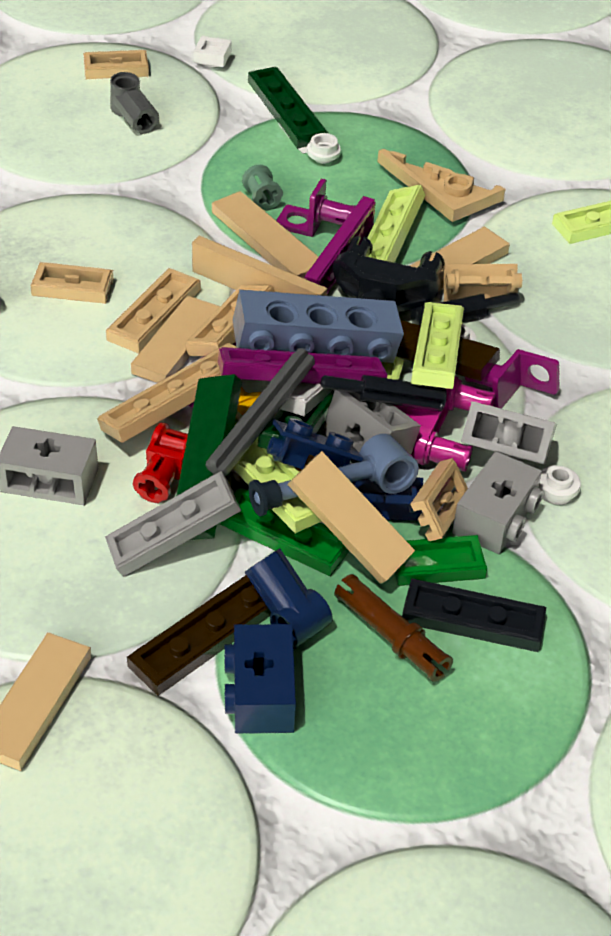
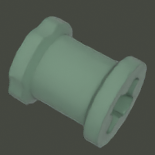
M260 164L254 165L245 171L242 183L244 188L249 193H252L253 202L261 209L270 210L275 208L281 202L283 191L278 183L273 182L271 170L267 166ZM256 175L259 177L260 181L262 182L261 184H258V183H257V181H256V179H255V176H256ZM265 190L268 192L270 199H267L265 196Z

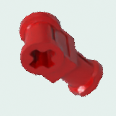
M160 422L156 426L150 444L146 449L147 466L142 472L135 475L132 483L134 490L143 499L153 503L167 500L171 492L170 485L172 481L180 479L188 437L187 433L170 429L167 423Z

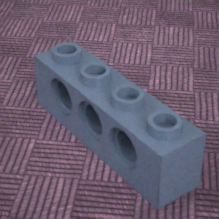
M239 289L232 319L237 348L296 352L297 349L303 348L308 353L378 357L381 362L394 363L404 335L396 302L388 300Z

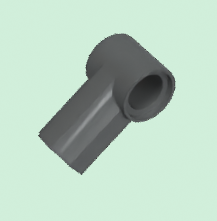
M130 72L114 74L110 79L111 111L118 116H123L132 129L137 130L140 134L151 132L153 127L159 123V113L140 90L139 77Z

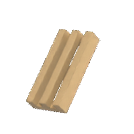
M146 50L83 53L85 79L111 78L119 72H130L138 77H149Z
M40 262L30 285L31 294L38 297L106 304L107 294L110 293V285L113 284L114 276L111 269Z
M453 458L438 463L411 502L413 511L422 510L418 518L421 527L430 526L425 533L428 541L443 538L455 519L457 503L468 489ZM445 503L439 514H437L442 504Z

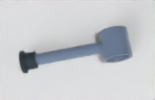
M378 434L365 442L359 452L364 458L362 462L359 461L358 463L338 468L351 483L363 479H368L371 482L375 481L384 492L389 494H397L409 488L415 481L419 470L417 461L389 434ZM258 480L250 481L248 488L249 498L255 513L258 516H264L269 509L280 507L283 501L298 497L287 485L291 480L277 483L276 480L260 483Z

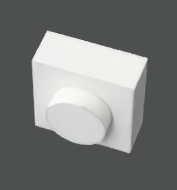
M201 36L193 51V63L204 64L207 67H224L232 52V40Z

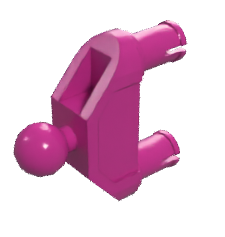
M455 376L453 389L445 388L447 397L444 409L441 412L394 405L421 425L411 454L418 464H429L430 461L439 463L440 461L453 458L458 468L466 472L473 446L440 438L438 434L450 410L453 411L454 408L469 411L472 401L493 406L496 393L463 385L462 380Z

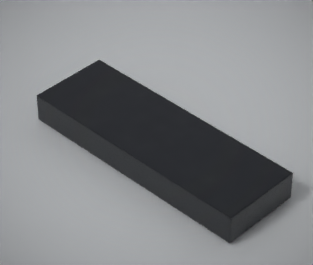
M411 578L402 617L410 624L417 623L422 628L538 652L547 607Z

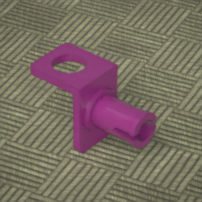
M321 178L310 195L309 209L288 204L284 207L276 221L289 232L313 237L322 220L342 225L355 208V205L328 200L326 196L327 180ZM291 216H301L307 221L302 224H293L287 219Z
M517 349L506 363L494 365L482 381L465 377V380L493 388V392L496 393L493 407L502 409L520 386L556 395L559 391V361ZM539 365L546 369L549 374V380L540 381L535 378L531 373V366Z

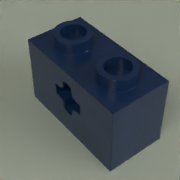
M292 624L234 625V644H225V673H234V684H225V714H235V734L294 733L296 700Z

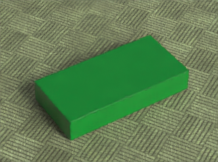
M478 535L445 537L433 541H428V539L407 540L415 551L394 572L397 586H404L410 584L411 578L431 583L485 579L487 566Z

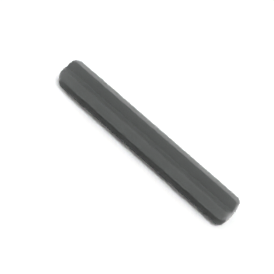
M300 348L291 355L206 461V468L215 475L222 471L226 476L238 463L315 365L314 357L308 354L307 350Z

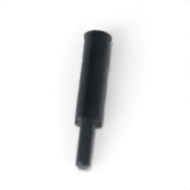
M517 292L485 299L482 293L440 303L464 307L462 319L464 321L487 316L488 309L516 304L519 302L520 296ZM425 306L411 310V321L413 324L421 326Z
M327 375L322 376L320 380L322 388L358 393L360 400L439 412L444 409L447 397L445 388L416 385L408 381L362 375L361 381Z

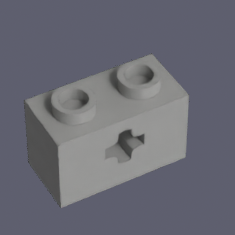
M335 390L322 433L328 436L329 432H335L354 441L353 447L358 452H360L362 446L371 437L378 434H389L411 455L421 425L392 404L360 400L358 393Z
M472 401L461 442L546 465L557 424Z
M12 426L0 452V492L85 505L98 471L96 439Z
M495 451L457 503L452 534L457 536L478 535L481 547L500 555L509 540L516 542L525 524L526 514H534L541 503L544 493L543 490L539 489L542 470Z

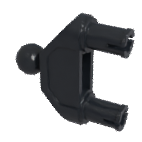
M360 236L353 237L347 251L339 254L334 261L333 273L339 287L350 298L395 301L398 312L421 307L425 303L431 302L439 291V274L445 265L443 256L437 252L433 260L430 261L432 251L423 254L418 268L370 258L368 256L372 253L373 245L367 237H364L361 244L358 245Z

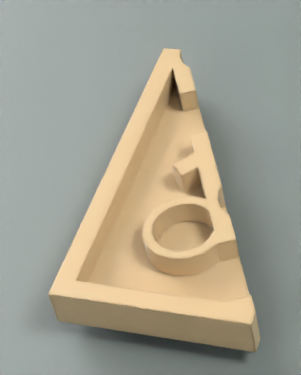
M385 149L378 151L377 162L408 187L422 185L425 193L424 200L451 222L504 201L505 188L495 185L492 190L473 185L474 177L458 174L450 169L426 162L424 167L421 168L406 163V155Z

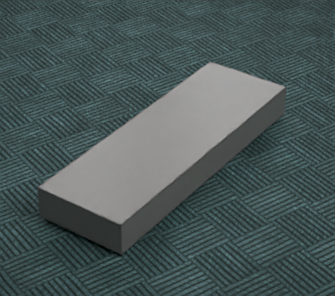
M220 471L108 534L105 538L115 567L124 577L235 515L241 509L228 479Z

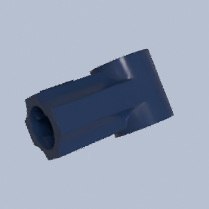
M280 548L245 571V574L272 613L270 615V624H292L293 649H296L331 624L333 616L326 600L317 591L306 588Z

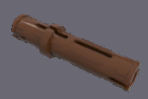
M350 574L341 580L354 593L351 594L338 584L334 591L335 597L392 644V651L402 659L408 658L432 682L439 681L446 675L432 661L435 660L449 671L453 664V658L426 638V631L417 623L410 624L363 584L356 575Z

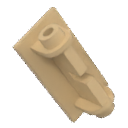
M445 264L443 267L444 302L482 293L485 299L513 292L518 293V288L522 287V274L518 273V264Z

